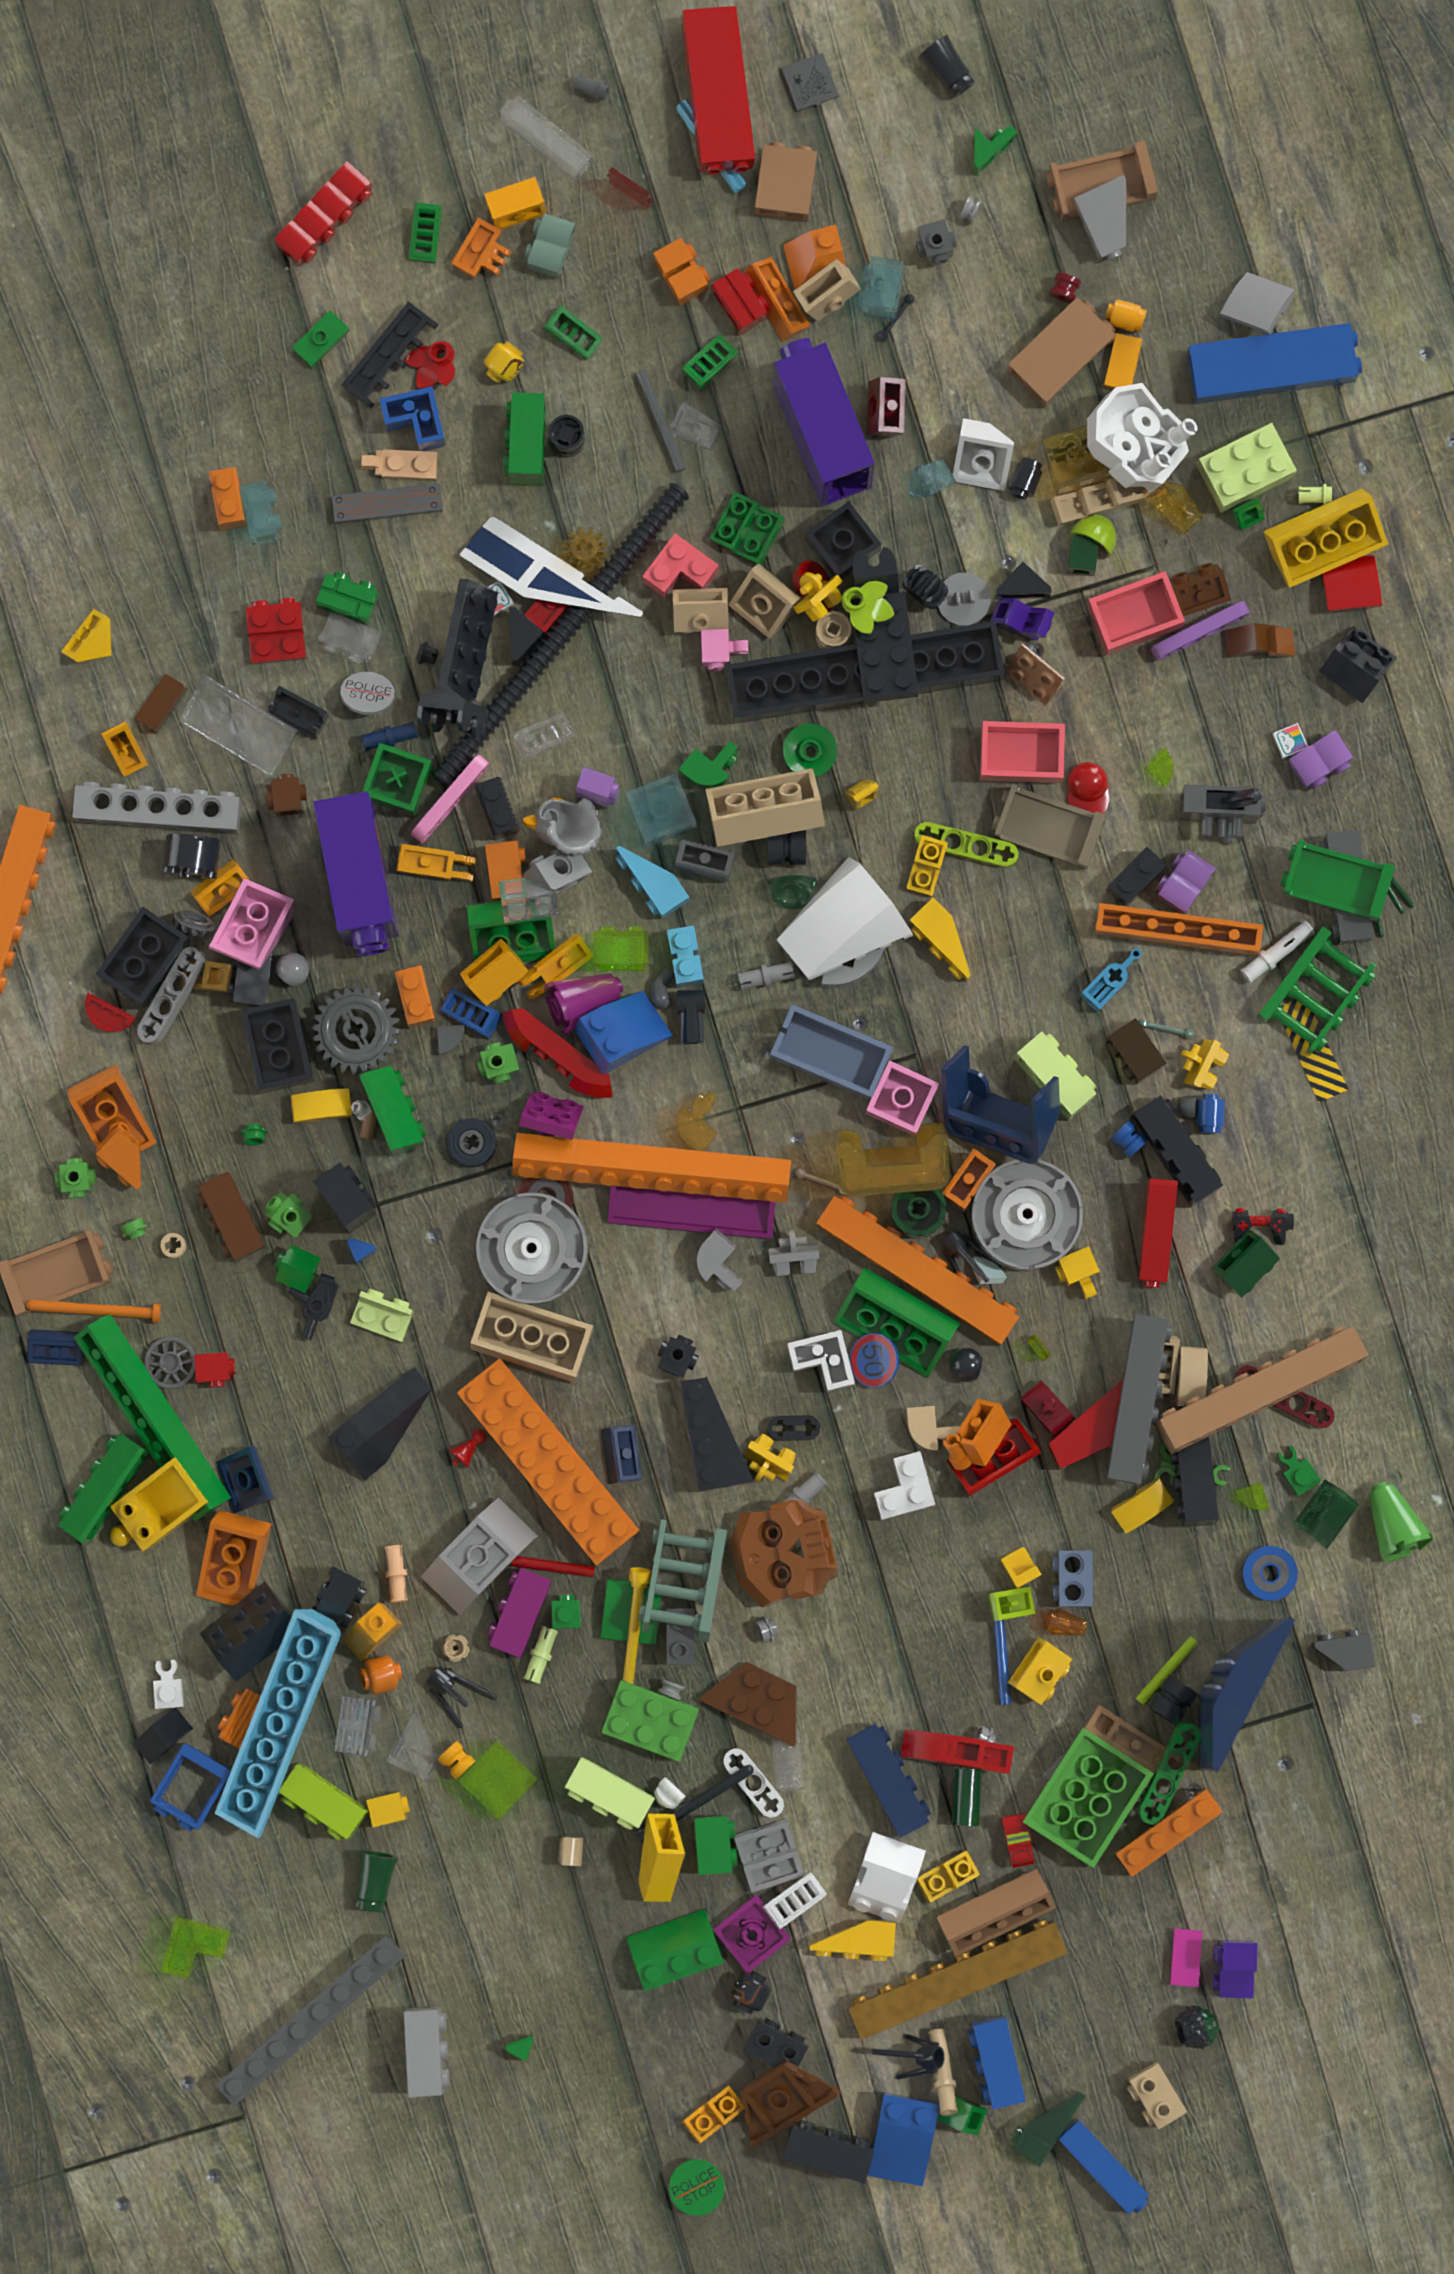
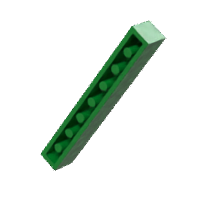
M109 1314L87 1325L74 1337L75 1341L159 1468L176 1457L208 1501V1503L192 1515L194 1521L217 1510L231 1499V1496L112 1316Z

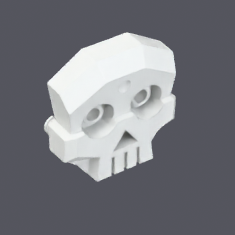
M1143 383L1114 388L1108 393L1087 418V447L1096 460L1110 468L1108 472L1125 488L1142 486L1151 493L1166 481L1189 452L1186 440L1197 432V425L1189 418L1181 422L1169 409L1163 410Z

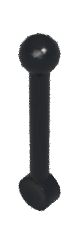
M905 295L904 302L884 331L878 333L877 338L880 342L887 341L888 333L907 306L914 302L913 295Z

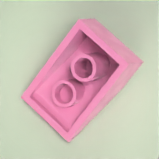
M244 878L209 945V949L260 970L283 936L294 914V899Z

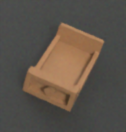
M1146 142L1134 143V147L1058 166L1056 162L1051 163L1049 172L1046 173V180L1049 189H1054L1056 198H1052L1055 214H1060L1062 222L1080 218L1072 199L1122 175L1126 179V206L1156 200L1158 189Z
M1078 297L1031 341L1007 367V371L1044 408L1053 401L1054 396L1108 344H1111L1116 336L1114 327L1105 319L1101 321L1094 314L1096 312L1094 307L1086 300L1082 302Z
M92 1229L85 1230V1233L10 1261H1L0 1274L15 1315L20 1317L33 1312L27 1309V1301L60 1302L111 1283L110 1275L114 1274L109 1259H103L101 1249H104V1244L100 1234H94Z

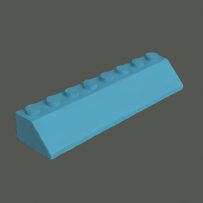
M313 1609L294 1610L214 1813L256 1838H260L341 1635L339 1628L333 1620Z

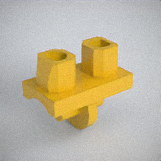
M805 573L800 578V592L806 596L793 607L797 614L805 611L813 622L823 618L828 611L821 602L822 600L828 608L835 606L842 600V595L837 588L842 582L839 575L834 576L828 582L825 580L821 581L822 576L820 574Z
M1204 1039L1201 1046L1194 1044L1190 1052L1182 1050L1180 1056L1186 1059L1183 1069L1188 1071L1183 1081L1184 1084L1190 1087H1201L1210 1090L1214 1088L1217 1076L1209 1073L1208 1070L1212 1063L1222 1067L1229 1057V1054L1220 1048V1042Z
M761 1434L755 1442H750L743 1457L752 1462L749 1468L758 1473L754 1481L759 1483L762 1477L773 1481L776 1476L786 1482L794 1468L792 1464L796 1453L784 1447L778 1456L771 1453L769 1449L774 1441L765 1434Z

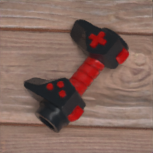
M1237 1208L1232 1212V1231H1234L1235 1243L1251 1227L1267 1226L1271 1227L1275 1244L1284 1245L1286 1242V1231L1294 1229V1214L1286 1212L1285 1209L1278 1208L1273 1210L1271 1216H1249L1248 1210Z

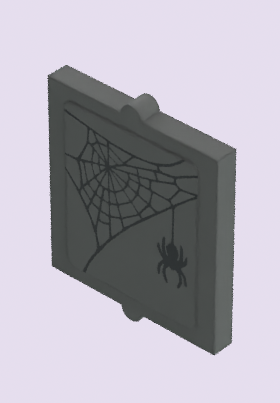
M823 53L806 59L801 57L799 61L781 67L797 112L813 106L820 107L821 103L839 97Z

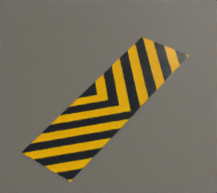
M1294 1000L1282 1005L1284 1012L1313 1033L1318 1035L1321 1032L1314 1013L1300 1002ZM1283 1024L1318 1102L1320 1103L1349 1090L1328 1043L1325 1044L1319 1053L1314 1050L1309 1056L1305 1052L1311 1044Z

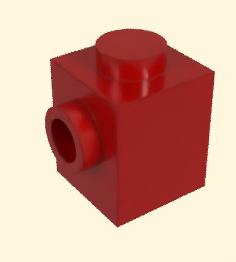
M228 1352L194 1355L196 1383L198 1384L208 1383L209 1388L225 1387V1382L232 1381L231 1375H236L235 1358H230Z

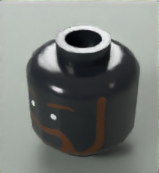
M753 1970L750 1975L741 1973L730 1992V1997L734 2000L732 2004L751 2015L753 2011H761L771 1994L770 1986L765 1983L767 1978Z

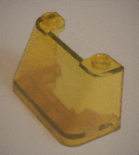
M943 1122L927 1123L921 1126L917 1132V1146L862 1150L861 1137L854 1130H833L838 1182L843 1193L849 1196L938 1190L946 1186L949 1181L948 1141Z

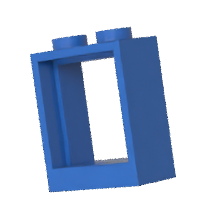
M184 1743L150 1800L151 1803L155 1804L153 1809L165 1817H168L169 1814L179 1819L177 1824L189 1831H192L193 1828L201 1829L223 1792L232 1769L188 1743ZM186 1758L221 1778L197 1819L162 1799Z

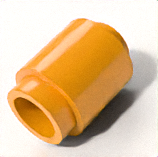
M1116 299L1115 304L1109 303L1105 319H1109L1113 327L1134 332V330L1141 331L1147 310L1141 309L1140 305Z

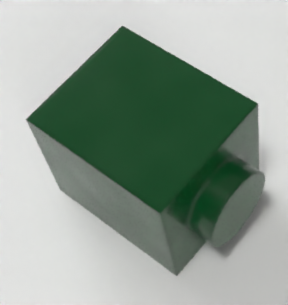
M1081 534L1072 536L1067 573L1094 576L1099 543Z

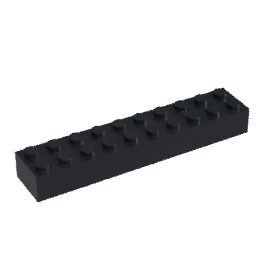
M996 621L911 635L918 694L1002 681L1004 679L1005 672ZM856 644L726 665L734 724L864 703Z

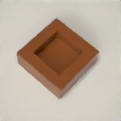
M1282 627L1268 628L1269 656L1286 658L1295 656L1293 629Z

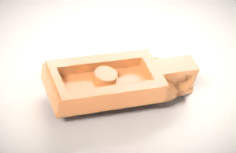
M376 450V455H362L361 466L364 470H375L376 476H382L385 479L436 481L438 453L429 451Z

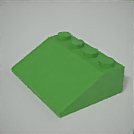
M1082 1728L1023 1823L1094 1868L1154 1773L1085 1728Z

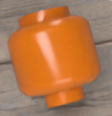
M389 1656L366 1660L363 1668L359 1669L361 1685L364 1690H368L373 1695L394 1691L398 1686V1680L402 1679L399 1663H394Z

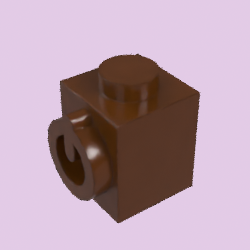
M293 774L277 775V779L271 780V784L266 785L269 811L274 810L277 817L304 814L302 801L307 800L306 785L300 784L298 777H293Z

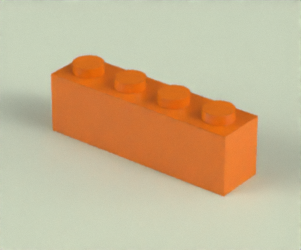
M1204 1788L1164 1816L1160 1822L1153 1824L1119 1848L1114 1854L1129 1876L1133 1877L1223 1811L1209 1791Z

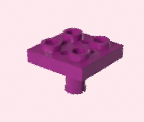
M531 1092L521 1115L519 1126L537 1130L539 1135L554 1137L556 1135L573 1140L584 1106L577 1104L573 1100L553 1098L543 1092Z
M757 1894L713 1929L747 1974L791 1939L784 1928L780 1930L777 1928L763 1908L765 1904ZM741 1919H746V1921L741 1922L742 1925L746 1924L744 1927L739 1924ZM761 1921H765L767 1923V1927L765 1929H762L759 1926L760 1924L762 1927H765V1924ZM738 1939H742V1940H743V1942H742V1941H739V1944L742 1945V1947L738 1946V1944H737ZM761 1941H763V1942L765 1943V1946H764L763 1949H759V1947H762V1946H763L762 1943L759 1944Z

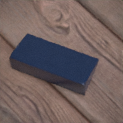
M30 1330L27 1338V1363L83 1366L84 1353L74 1339L79 1332Z
M635 1425L602 1429L601 1435L608 1483L616 1484L642 1480Z

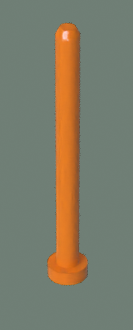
M42 1300L27 1301V1309L30 1311L102 1316L110 1314L111 1316L148 1318L152 1319V1323H160L161 1304H154L153 1308Z

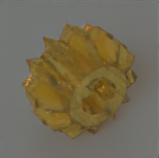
M578 527L579 535L577 536L570 531L568 537L571 541L564 540L562 543L563 547L567 548V550L562 552L563 558H570L567 561V564L570 566L577 563L576 569L580 572L583 566H586L587 572L591 573L592 564L600 568L602 563L599 559H607V553L602 551L608 548L607 542H600L603 538L601 532L593 536V527L588 528L587 534L583 533L582 527ZM582 545L587 546L589 554L583 555L581 551Z

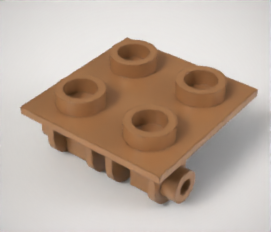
M1023 643L1005 669V672L1015 682L1020 683L1031 692L1034 698L1042 701L1045 705L1062 687L1060 684L1064 680L1062 675Z

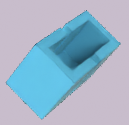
M694 925L667 930L677 988L703 984L704 978L700 956L696 955L698 954V945Z

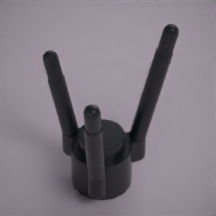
M956 1230L941 1243L945 1248L942 1253L949 1260L954 1273L961 1271L953 1256L957 1259L963 1256L982 1280L986 1283L989 1282V1278L967 1253L970 1249L968 1246L985 1259L990 1260L1000 1268L1002 1267V1265L992 1260L966 1233L962 1235Z
M440 1666L431 1674L426 1683L431 1687L429 1691L439 1700L458 1728H462L463 1724L443 1695L449 1693L464 1707H467L468 1703L452 1688L455 1685L452 1679L492 1700L497 1699L496 1695L456 1674L451 1668L445 1670Z
M905 2034V2039L922 2045L916 2052L884 2049L871 2050L873 2055L915 2058L916 2063L923 2067L897 2074V2080L926 2073L936 2074L937 2069L943 2066L945 2059L944 2050L939 2046V2042H930L910 2034Z

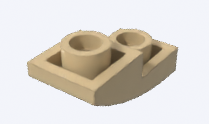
M1180 1346L1177 1365L1178 1383L1175 1398L1177 1406H1185V1402L1197 1396L1200 1399L1205 1398L1208 1370L1207 1348Z

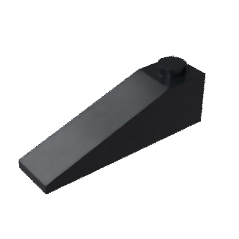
M414 1367L330 1434L328 1438L366 1481L387 1463L432 1388Z

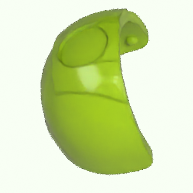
M1093 514L1082 518L1075 524L1069 534V537H1072L1074 534H1081L1097 541L1106 549L1108 558H1110L1116 546L1115 527L1109 519L1101 515Z

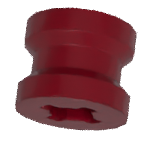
M1056 273V283L1050 289L1049 295L1058 301L1071 304L1076 299L1075 292L1080 288L1081 281L1066 273Z

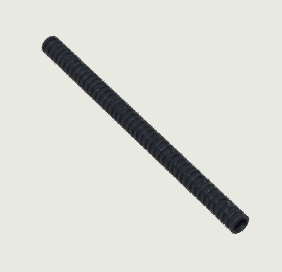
M670 483V488L663 491L664 495L658 497V503H653L654 508L647 510L648 515L642 516L643 521H638L636 524L637 528L631 530L632 534L626 536L627 540L620 543L621 547L615 549L616 553L610 555V561L606 560L604 562L605 567H600V573H595L593 576L595 579L589 580L588 584L609 596L608 592L614 590V584H619V578L623 579L625 577L624 572L630 571L629 566L635 565L634 560L640 559V553H644L646 551L645 547L652 544L651 540L657 538L656 534L661 533L662 527L668 525L667 520L673 519L672 514L678 513L677 508L683 507L684 500L688 501V493L676 483ZM574 605L566 608L567 612L561 614V620H556V626L552 625L550 627L551 632L545 633L546 638L540 639L541 644L539 646L535 645V651H530V657L523 660L524 664L518 666L519 670L512 673L513 677L507 679V685L503 684L502 691L498 690L496 692L497 697L491 698L492 703L486 704L485 707L489 710L482 735L479 737L472 736L471 723L470 729L464 732L465 735L458 738V744H453V750L449 749L447 751L448 756L442 757L443 762L437 763L438 768L436 770L432 769V775L446 787L452 785L451 781L457 779L456 775L463 772V766H468L467 761H472V755L479 753L478 748L484 747L483 742L490 739L489 735L495 733L494 729L501 726L500 722L506 720L505 716L511 714V708L515 709L517 707L516 702L522 701L521 696L527 695L528 692L526 690L528 688L532 689V683H537V677L544 674L543 670L549 668L548 664L550 662L553 663L555 661L554 657L560 655V649H565V643L569 644L571 642L570 637L576 636L575 631H580L582 628L580 625L582 623L586 624V618L591 617V612L597 609Z

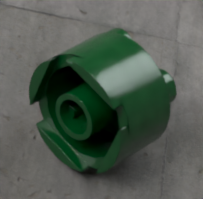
M911 1181L904 1184L897 1190L891 1202L890 1215L892 1222L898 1231L911 1238H925L932 1235L940 1228L946 1215V1201L942 1192L935 1185L924 1181ZM916 1203L917 1206L923 1204L925 1207L923 1209L924 1215L920 1216L918 1213L914 1215L912 1213L913 1204Z

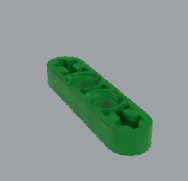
M1181 1723L1175 1728L1138 1805L1137 1814L1143 1822L1151 1825L1157 1824L1164 1817L1200 1742L1201 1734L1195 1725ZM1191 1728L1190 1734L1194 1737L1192 1741L1186 1740L1183 1746L1188 1749L1187 1753L1174 1748L1175 1743L1180 1746L1183 1743L1184 1737L1181 1736V1732H1187ZM1173 1753H1178L1182 1757V1764L1176 1769H1172L1168 1765V1758ZM1161 1778H1166L1170 1782V1789L1165 1794H1159L1156 1790V1783ZM1152 1793L1154 1796L1164 1799L1162 1804L1158 1801L1154 1806V1810L1157 1811L1156 1816L1151 1815L1147 1819V1813L1144 1809L1146 1806L1151 1807L1155 1800L1149 1798Z

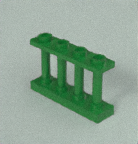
M1324 926L1256 1017L1263 1023H1266L1269 1018L1273 1021L1277 1019L1311 1044L1305 1052L1309 1056L1314 1050L1318 1053L1322 1050L1328 1041L1324 1036L1330 1028L1335 1031L1343 1021L1344 1017L1340 1014L1346 1006L1349 1009L1354 1006L1360 998L1357 994L1359 988L1362 985L1367 988L1376 976L1372 972L1376 967L1373 962L1365 970L1330 945L1332 942L1328 940V937L1332 932ZM1317 952L1321 955L1323 953L1359 978L1350 992L1315 967L1312 959ZM1301 974L1305 977L1307 975L1343 1000L1334 1014L1299 989L1296 981ZM1285 996L1289 999L1293 997L1327 1022L1318 1035L1283 1011L1284 1007L1280 1003Z

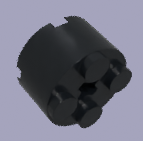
M175 833L166 835L163 873L178 875V878L194 879V875H201L200 878L216 880L220 840L208 836H203V838L194 837L193 834Z

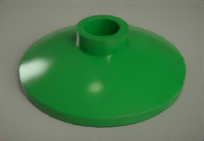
M813 723L802 724L794 728L786 737L783 745V756L787 766L793 772L813 768L815 777L827 773L832 768L838 753L837 743L832 733L825 727ZM813 748L815 755L808 757L805 754V750Z

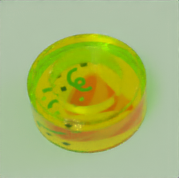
M1036 1334L1027 1339L1028 1346L1040 1361L1044 1362L1051 1356Z

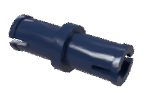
M412 721L411 723L390 728V725L385 726L384 730L362 734L361 738L364 750L367 752L368 750L378 748L379 743L394 747L395 743L417 739L418 734L415 723Z

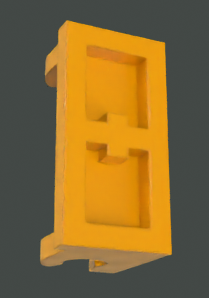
M536 177L484 194L493 224L500 230L541 217L544 213L547 214L545 202Z

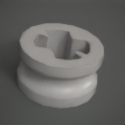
M969 196L960 219L967 218L969 223L973 224L982 201L974 202L972 197Z
M661 1679L662 1688L658 1689L657 1692L680 1700L681 1696L679 1693L685 1687Z

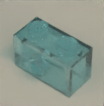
M871 256L870 264L865 265L863 281H866L865 291H860L858 306L862 307L865 317L896 321L905 273V266L902 260Z

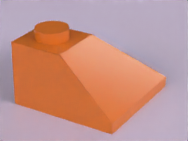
M836 225L809 231L783 245L794 290L836 259L845 265L843 249Z

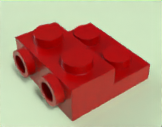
M281 598L278 600L279 604L268 605L266 600L251 602V607H246L252 665L307 659L302 606L300 602H295V598Z

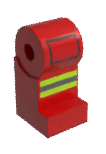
M1026 1813L1001 1818L1012 1868L1035 1864L1029 1826L1023 1823L1027 1816Z

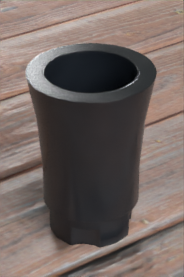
M948 35L938 39L918 56V59L931 70L945 89L949 90L955 98L975 84L969 69L961 60Z

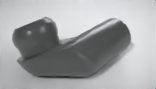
M664 966L650 984L652 1002L663 1009L668 1008L672 1002V998L668 996L666 985L674 975L672 971Z

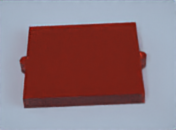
M611 167L607 175L609 183L646 209H649L653 202L651 193Z

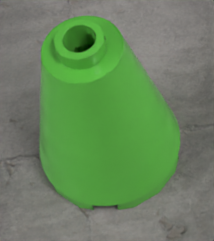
M1381 1482L1371 1488L1372 1492L1368 1497L1379 1552L1383 1561L1392 1562L1411 1555L1410 1552L1417 1547L1420 1551L1432 1543L1433 1538L1430 1531L1394 1484L1388 1485L1387 1482Z

